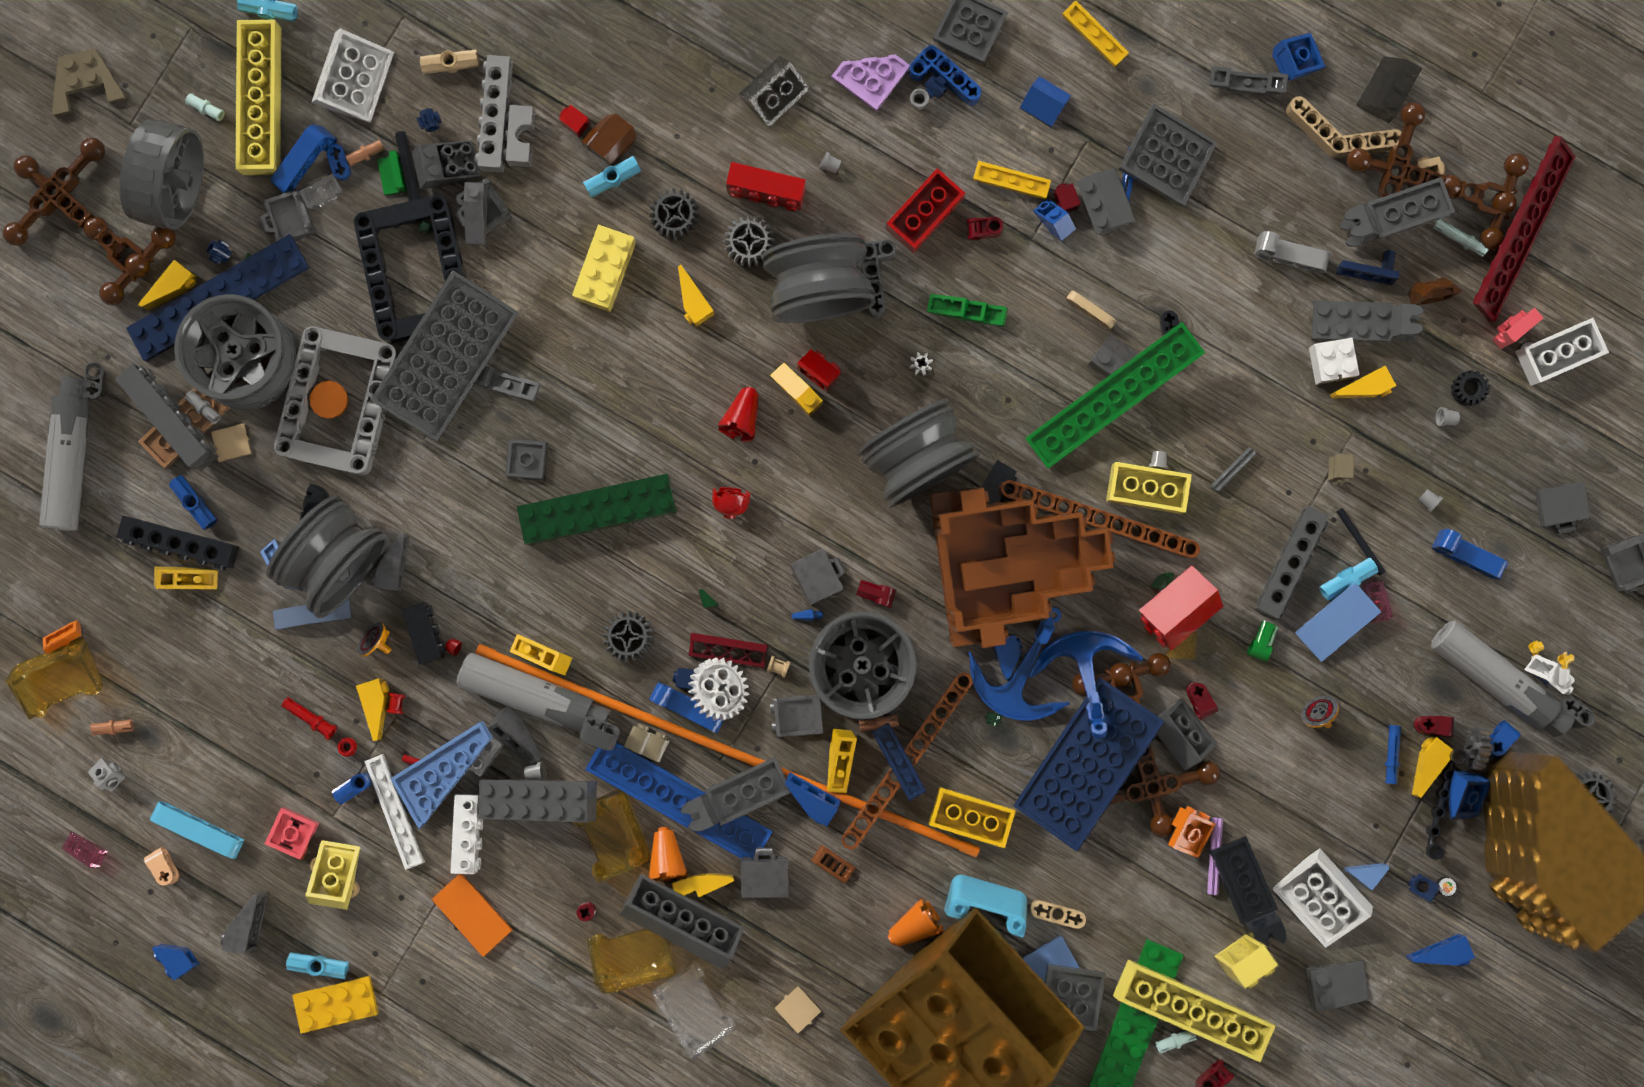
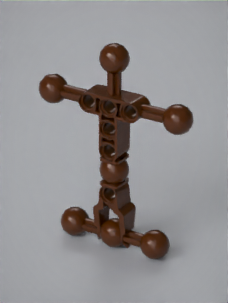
M1413 102L1404 106L1401 111V120L1404 126L1398 144L1394 145L1390 150L1387 162L1371 158L1369 152L1363 148L1353 149L1348 154L1347 166L1353 172L1360 173L1369 169L1383 173L1378 187V193L1381 198L1389 195L1386 192L1388 184L1393 189L1391 194H1394L1401 190L1402 184L1414 187L1428 182L1429 177H1433L1434 180L1442 177L1450 199H1459L1471 204L1474 211L1494 215L1490 228L1484 230L1479 237V242L1488 249V252L1497 251L1504 240L1501 229L1504 220L1510 219L1508 214L1516 207L1517 199L1514 194L1518 192L1515 189L1518 177L1523 176L1529 168L1527 157L1520 153L1511 154L1504 162V170L1507 174L1504 185L1493 182H1485L1479 185L1475 183L1466 184V181H1461L1455 175H1440L1437 172L1410 165L1409 162L1413 151L1410 142L1414 129L1424 121L1426 114L1422 105ZM1400 147L1403 148L1405 152L1403 157H1400L1398 155V149ZM1393 166L1398 168L1397 176L1392 174ZM1412 171L1415 172L1417 175L1415 181H1412L1410 179V173ZM1467 187L1471 190V194L1469 197L1465 195V189ZM1487 189L1498 192L1492 198V208L1483 205L1482 199L1485 197L1484 191Z
M85 139L80 145L81 154L68 168H58L49 179L39 171V164L35 158L28 155L18 157L14 162L15 173L22 179H32L40 186V189L29 200V207L31 209L19 222H10L5 225L3 238L8 244L13 246L24 244L28 239V229L40 216H49L58 207L83 228L85 235L89 239L99 242L108 252L107 259L123 272L115 282H106L101 286L99 296L105 304L113 306L121 303L125 297L124 289L131 281L136 282L137 277H143L148 274L150 263L155 262L153 257L160 249H169L174 245L176 234L173 230L155 227L151 233L152 241L142 250L126 237L121 239L108 228V224L104 219L93 215L91 211L70 194L79 184L78 174L90 161H99L104 157L105 146L99 139ZM70 175L69 179L65 181V177ZM57 188L56 193L52 195V191ZM71 201L70 205L66 207V203ZM44 202L43 207L39 209V205ZM85 213L84 217L80 220V215ZM112 237V242L107 244L108 239ZM131 247L137 253L128 256L124 266L119 261L120 253H123L124 248Z
M1154 653L1145 663L1135 665L1133 662L1130 665L1117 663L1110 670L1105 668L1104 673L1094 676L1096 683L1100 677L1115 688L1116 686L1125 687L1132 682L1135 694L1127 696L1140 704L1143 691L1138 676L1150 673L1155 677H1163L1170 671L1171 662L1165 654ZM1079 673L1073 678L1072 688L1077 695L1086 697L1087 694ZM1149 745L1146 753L1136 765L1140 781L1130 783L1124 789L1119 790L1110 805L1126 800L1138 802L1149 799L1154 815L1150 822V829L1155 836L1166 838L1173 833L1175 826L1172 825V817L1165 814L1161 795L1176 792L1183 785L1199 781L1204 785H1213L1220 778V768L1215 762L1203 761L1194 771L1179 775L1164 774L1159 776L1151 745ZM1149 763L1151 766V772L1145 774L1143 772V766ZM1172 777L1175 780V785L1169 788L1166 782ZM1154 782L1156 784V790L1155 792L1150 793L1148 791V785ZM1135 787L1138 790V794L1136 797L1131 798L1129 790Z

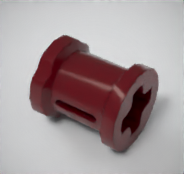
M592 902L582 903L576 911L578 919L584 922L591 920L596 914L595 905ZM586 907L589 908L588 912L591 913L587 916L584 915V910H582Z

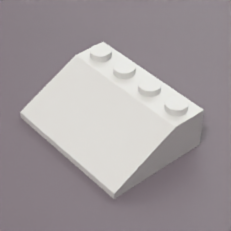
M340 28L334 34L311 103L370 123L394 52Z
M1320 848L1305 858L1273 887L1274 892L1325 948L1370 918L1373 906Z

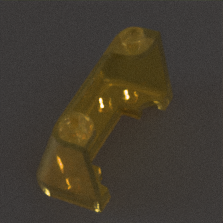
M84 638L71 641L68 645L62 646L49 654L45 652L19 663L13 667L5 681L28 719L45 716L51 705L84 692L86 695H96L101 692L103 687L100 674Z
M620 789L596 799V821L587 823L571 822L577 827L583 826L598 860L592 866V875L597 883L630 871L650 860L651 853L629 799L626 793Z
M647 929L611 939L603 936V934H596L592 938L587 939L594 981L602 993L617 992L677 973L670 942Z

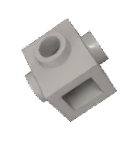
M100 758L88 772L94 780V785L100 790L113 791L125 778L120 771L121 767L117 763Z

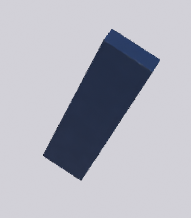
M889 722L872 731L876 742L908 800L910 801L927 792Z

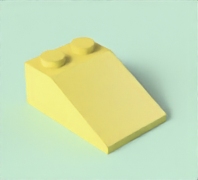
M321 840L306 892L309 904L348 909L359 859V846Z

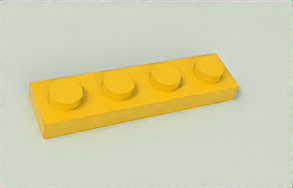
M1076 0L1062 13V17L1114 68L1129 54Z
M978 161L973 181L1044 200L1047 198L1051 180L982 161Z

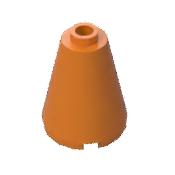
M669 827L658 828V831L654 833L648 877L656 882L688 877L674 830H670Z
M925 898L920 899L889 930L888 939L893 946L901 947L938 935L944 931L943 924L940 926L937 920L940 919L938 913L929 901L924 902Z

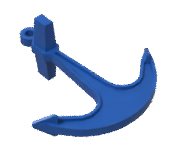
M1051 606L1052 612L1057 613L1056 617L1050 616V618H1043L1034 633L1035 641L1006 684L1001 686L989 684L985 680L981 668L972 653L968 652L972 681L978 695L992 710L1000 715L1015 720H1037L1054 714L1070 705L1069 701L1051 702L1037 706L1030 705L1022 696V689L1042 644H1046L1054 632L1055 626L1053 623L1061 619V611L1058 607Z
M1097 631L1074 632L1050 643L1035 661L1029 677L1032 678L1040 673L1057 657L1067 656L1074 659L1078 665L1089 701L1086 708L1089 723L1092 724L1091 733L1096 738H1102L1107 734V725L1104 723L1103 706L1100 703L1098 692H1096L1092 663L1093 656L1101 650H1112L1132 660L1142 661L1143 657L1130 645L1113 635Z

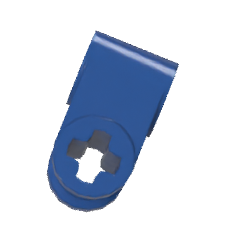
M1506 720L1500 722L1489 736L1491 737L1490 744L1493 746L1490 756H1502L1520 736V732Z

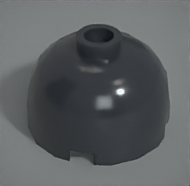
M309 484L302 505L304 510L300 514V520L319 503L330 497L327 490L321 486Z

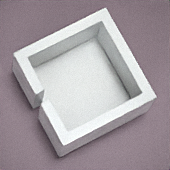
M1353 338L1317 343L1309 347L1316 385L1331 383L1335 380L1337 382L1354 379L1359 376Z

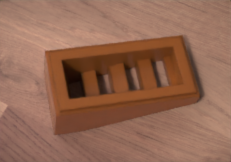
M823 845L820 846L811 860L844 884H846L856 868ZM826 853H828V854L826 855V857L824 858V860L822 861V863H821L820 861L822 860V858L824 857V855H825ZM831 857H834L829 867H827L826 865ZM838 861H840V862H841L840 865L838 866V868H837L836 871L834 872L833 869L835 868V866H836V864L838 863ZM846 865V866H847V869L845 870V872L843 873V875L840 876V875H839L840 872L842 871V869H843L844 866Z

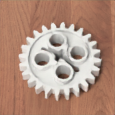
M714 658L712 661L711 659L706 660L705 663L699 664V667L694 669L696 674L690 676L694 681L688 683L689 686L693 687L688 692L694 694V697L690 700L697 702L694 707L700 706L701 710L699 713L706 712V718L712 716L714 721L717 719L723 721L726 718H733V716L739 714L740 710L744 709L742 704L747 703L744 697L748 696L749 693L745 692L744 689L749 686L743 684L747 678H741L743 671H736L738 665L731 667V660L726 663L725 658L719 661L718 658ZM718 672L722 675V680L719 678ZM704 683L708 685V690L705 688ZM729 688L733 691V695L730 694Z

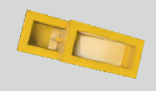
M719 873L697 874L674 881L671 885L674 891L683 896L696 890L698 897H701L735 881L734 875Z

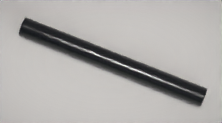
M1341 508L1336 511L1366 557L1371 558L1377 565L1379 576L1385 573V569L1345 510Z

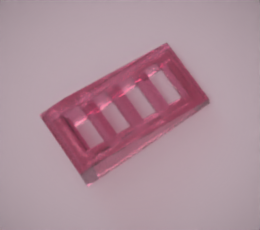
M1383 580L1363 584L1365 594L1375 605L1383 604L1382 607L1378 608L1381 612H1385V614L1377 615L1372 619V624L1391 620L1393 614ZM1379 588L1380 590L1378 592L1370 593L1371 589ZM1381 596V599L1372 600V597Z
M75 832L69 834L62 847L64 851L89 868H99L107 854L105 849ZM75 841H78L74 849H72V846L75 843Z

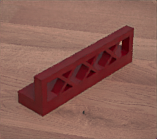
M691 633L690 635L691 641L688 656L705 659L718 658L719 661L728 654L730 658H725V662L731 660L732 663L762 668L765 666L768 648L766 644ZM695 641L703 642L707 650L701 654L693 653ZM716 645H721L726 653L717 657L711 649ZM725 646L732 648L730 650H727ZM735 648H740L745 656L736 660L731 656L730 652ZM754 651L763 652L761 663L753 662L748 655ZM746 657H747L748 660H749V661H742V660H743L744 658H746Z

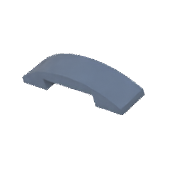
M348 599L334 612L320 619L307 609V605L273 611L275 630L301 625L352 618L350 599Z

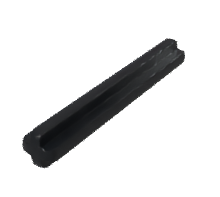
M398 131L395 133L408 199L413 201L420 199L406 132Z

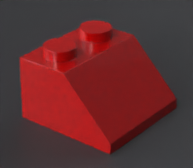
M810 349L797 362V370L828 393L841 376L839 371L841 368L834 362L829 363L824 359L825 355L820 351Z

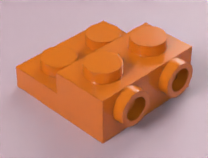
M1187 806L1186 809L1180 807L1172 823L1177 828L1168 845L1199 858L1216 823L1209 820V815L1201 811L1197 814L1198 811L1190 806Z

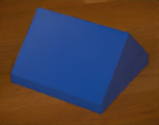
M1039 76L1028 91L1020 109L1052 128L1071 95Z

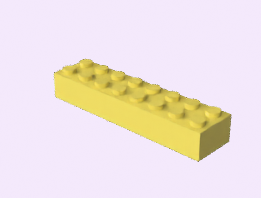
M237 20L236 170L242 175H274L281 165V27L275 20Z
M1129 959L1113 994L1117 1000L1258 1062H1261L1275 1029V1025L1264 1018Z

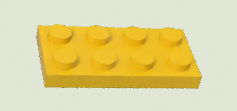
M370 975L292 995L300 1033L379 1014Z

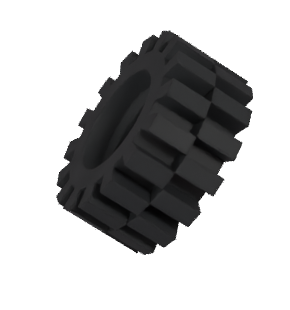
M1469 370L1456 376L1457 378L1453 380L1454 384L1451 385V388L1454 390L1451 391V394H1455V401L1459 400L1458 403H1464V406H1473L1487 398L1486 395L1490 392L1487 391L1490 388V385H1487L1489 380L1488 378L1484 379L1486 375H1480V371L1474 372V370ZM1467 381H1472L1476 384L1477 392L1474 395H1468L1464 391V384Z

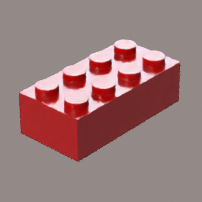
M731 162L726 188L727 193L733 198L741 199V197H744L753 203L765 202L770 207L777 208L782 206L788 211L796 212V210L801 211L806 192V179Z
M937 168L886 223V230L914 254L962 202L966 193Z

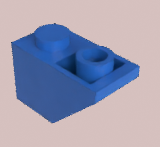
M1049 199L1033 210L1050 233L1061 241L1076 230L1069 213Z
M160 944L152 948L155 959L163 964L166 975L174 981L200 964L189 948Z

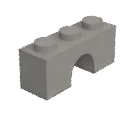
M510 105L509 111L506 112L508 130H505V141H507V148L503 150V158L509 166L531 167L533 148L530 143H522L518 141L521 132L534 130L535 110L533 106Z

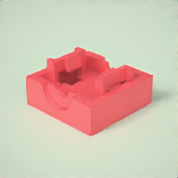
M1536 308L1527 313L1522 310L1514 317L1510 316L1496 329L1500 333L1492 340L1502 349L1516 342L1540 322L1543 317Z
M283 807L277 815L265 844L299 860L304 859L309 841L313 834L316 833L320 823ZM293 820H296L294 824L300 825L299 828L292 825ZM282 844H286V845L292 847L293 849H291V848H289V847H286V846H284V845H282Z

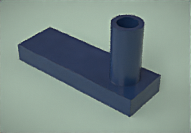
M1393 250L1384 251L1382 268L1343 260L1337 267L1336 274L1392 286L1399 277V271L1393 270L1396 252Z

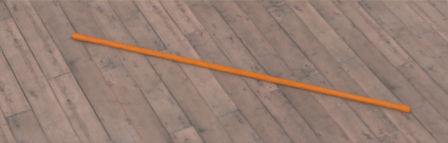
M479 644L475 654L594 699V702L751 766L765 762V760L499 653L485 645ZM780 767L785 779H787L788 774L791 772L840 799V802L861 810L866 803L846 793L828 792L826 785ZM869 804V813H877L878 806ZM885 809L879 815L881 819L955 848L974 858L979 853L980 847L961 841Z

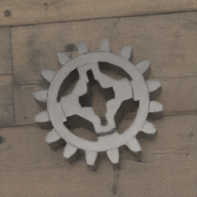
M1474 727V730H1471V735H1468L1464 751L1468 755L1467 765L1470 766V769L1483 770L1486 767V762H1489L1493 746L1490 744V732L1486 728Z

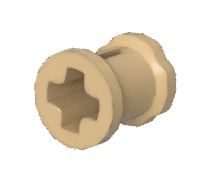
M772 655L767 672L772 671L785 678L790 662L775 659V656Z

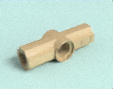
M447 50L441 54L420 56V66L423 74L444 71L455 73L461 69L477 68L480 64L477 50L460 52ZM449 59H454L452 64L446 65Z

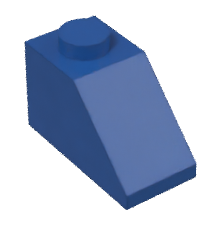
M1015 635L1005 639V645L992 646L1004 679L1011 677L1021 655L1020 649L1023 648L1020 638H1016Z

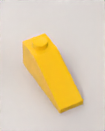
M173 260L138 305L146 310L157 307L192 289L198 277Z
M680 265L678 266L683 306L686 312L684 317L689 324L693 323L697 327L715 314L683 266Z
M785 363L770 375L809 417L823 405V400Z
M1383 366L1330 394L1331 398H1366L1378 395L1384 397L1392 393L1391 388L1395 387L1396 384L1387 367Z
M155 566L154 586L156 589H217L218 570Z
M517 634L510 650L511 653L562 675H566L573 658Z
M378 678L356 686L373 741L382 739L385 711L388 702L387 692H389L387 682L383 681V678Z
M833 729L829 750L828 792L847 793L857 741L856 736L851 730Z
M1437 737L1427 738L1421 746L1422 749L1419 752L1412 790L1414 797L1421 798L1450 761V753L1453 749Z

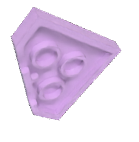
M896 54L881 58H865L852 62L843 61L833 73L831 79L877 112L910 69V65Z

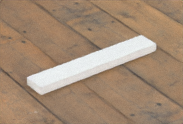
M382 754L364 761L405 870L424 863V858L400 795L390 779L393 776L385 755Z

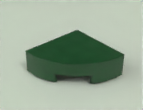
M1169 572L1159 575L1152 582L1151 588L1163 590L1173 581L1174 573Z

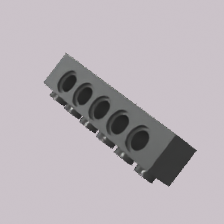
M1309 505L1303 507L1254 610L1272 619H1279V617L1284 616L1287 610L1285 605L1294 596V587L1296 583L1301 581L1304 575L1302 570L1304 566L1310 563L1312 559L1310 554L1313 548L1316 549L1320 542L1319 535L1321 531L1324 532L1329 524L1327 521L1329 515ZM1308 524L1313 527L1312 534H1309L1306 531V526ZM1299 541L1305 545L1303 552L1298 549ZM1291 558L1297 563L1294 569L1289 565ZM1283 575L1288 578V584L1286 586H1284L1281 583V577ZM1275 592L1278 593L1280 596V601L1278 603L1274 602L1272 599V596Z

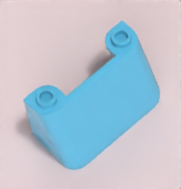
M959 874L953 878L944 907L947 916L959 919L964 918L968 914L970 906L1003 915L1002 917L1007 919V930L1013 935L1024 937L1027 920V898L1024 893Z

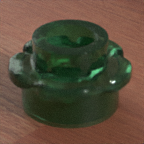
M988 711L987 715L984 716L987 719V724L998 726V723H1002V715Z

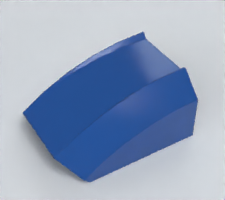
M1311 33L1282 40L1273 48L1272 57L1275 59L1280 74H1288L1287 81L1325 68Z
M1454 771L1449 792L1451 820H1462L1479 816L1490 787L1489 779L1471 771Z

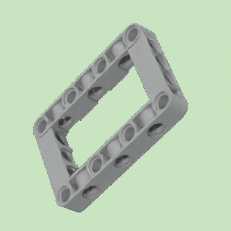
M315 326L307 327L302 335L294 372L274 442L275 452L285 458L356 475H367L372 469L386 414L385 409L370 401V399L400 354L399 351L387 343ZM318 333V339L311 341L312 335ZM326 349L336 351L342 355L344 353L350 354L359 359L367 358L374 360L351 452L312 444L299 439L310 407V394L317 380L321 353L324 350L326 351ZM391 350L392 356L389 359H385V353ZM304 370L309 371V374L306 378H302V372ZM298 406L299 412L296 415H293V408ZM373 424V430L367 433V425ZM289 443V450L283 452L284 444ZM362 460L364 466L358 470L356 464Z

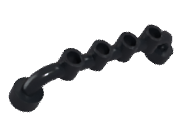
M1462 749L1451 751L1450 761L1447 763L1446 769H1443L1440 773L1443 782L1441 788H1438L1435 792L1438 802L1437 806L1431 809V815L1434 817L1432 825L1426 828V833L1429 835L1426 855L1430 859L1439 860L1444 854L1443 848L1436 844V839L1441 835V820L1446 816L1444 808L1446 800L1449 799V788L1455 765H1463L1468 759L1467 753ZM1447 772L1450 773L1449 778L1446 777ZM1444 790L1445 795L1442 797L1441 793ZM1438 809L1440 810V815L1436 813ZM1433 828L1436 830L1435 834H1432Z

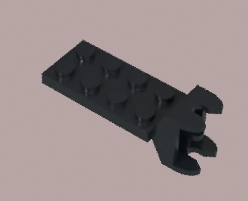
M1247 836L1210 850L1209 852L1240 924H1244L1246 935L1263 944L1267 950L1269 949L1268 939L1271 937L1284 943L1286 941V930L1275 912L1278 908Z

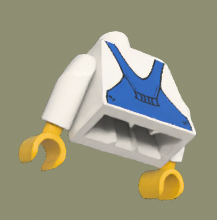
M1534 641L1530 643L1528 648L1533 656H1531V662L1525 668V671L1548 689L1562 695L1570 694L1574 689L1572 686L1574 678L1570 675L1568 664L1574 661V656L1572 654L1567 656V652L1558 656V664L1539 655L1538 652L1544 650L1542 642Z

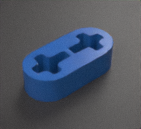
M332 144L326 151L331 171L338 180H346L351 175V169L345 157L346 153L340 145ZM336 149L340 152L338 153L339 160L332 155ZM340 164H341V167L344 169L343 175H340L339 173H337V172L340 171V169H339V165H340Z

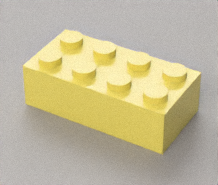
M601 225L597 226L572 294L576 301L611 313L636 245L635 238Z
M1114 462L1111 466L1106 502L1184 514L1186 513L1192 474Z
M1246 934L1214 956L1227 976L1244 988L1255 986L1259 982L1258 979L1262 976H1269L1275 971L1274 968L1278 966L1266 947Z

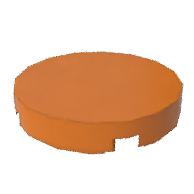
M323 381L317 384L311 391L309 398L310 406L314 413L326 419H334L337 416H341L349 403V397L345 388L333 381Z

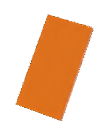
M458 874L431 899L482 957L513 930L464 874Z

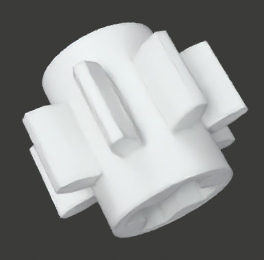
M917 352L916 359L911 357L910 360L914 364L909 368L915 369V375L919 372L925 376L926 370H932L928 365L933 362V359L928 360V353L923 356ZM924 361L925 366L919 368L918 362Z

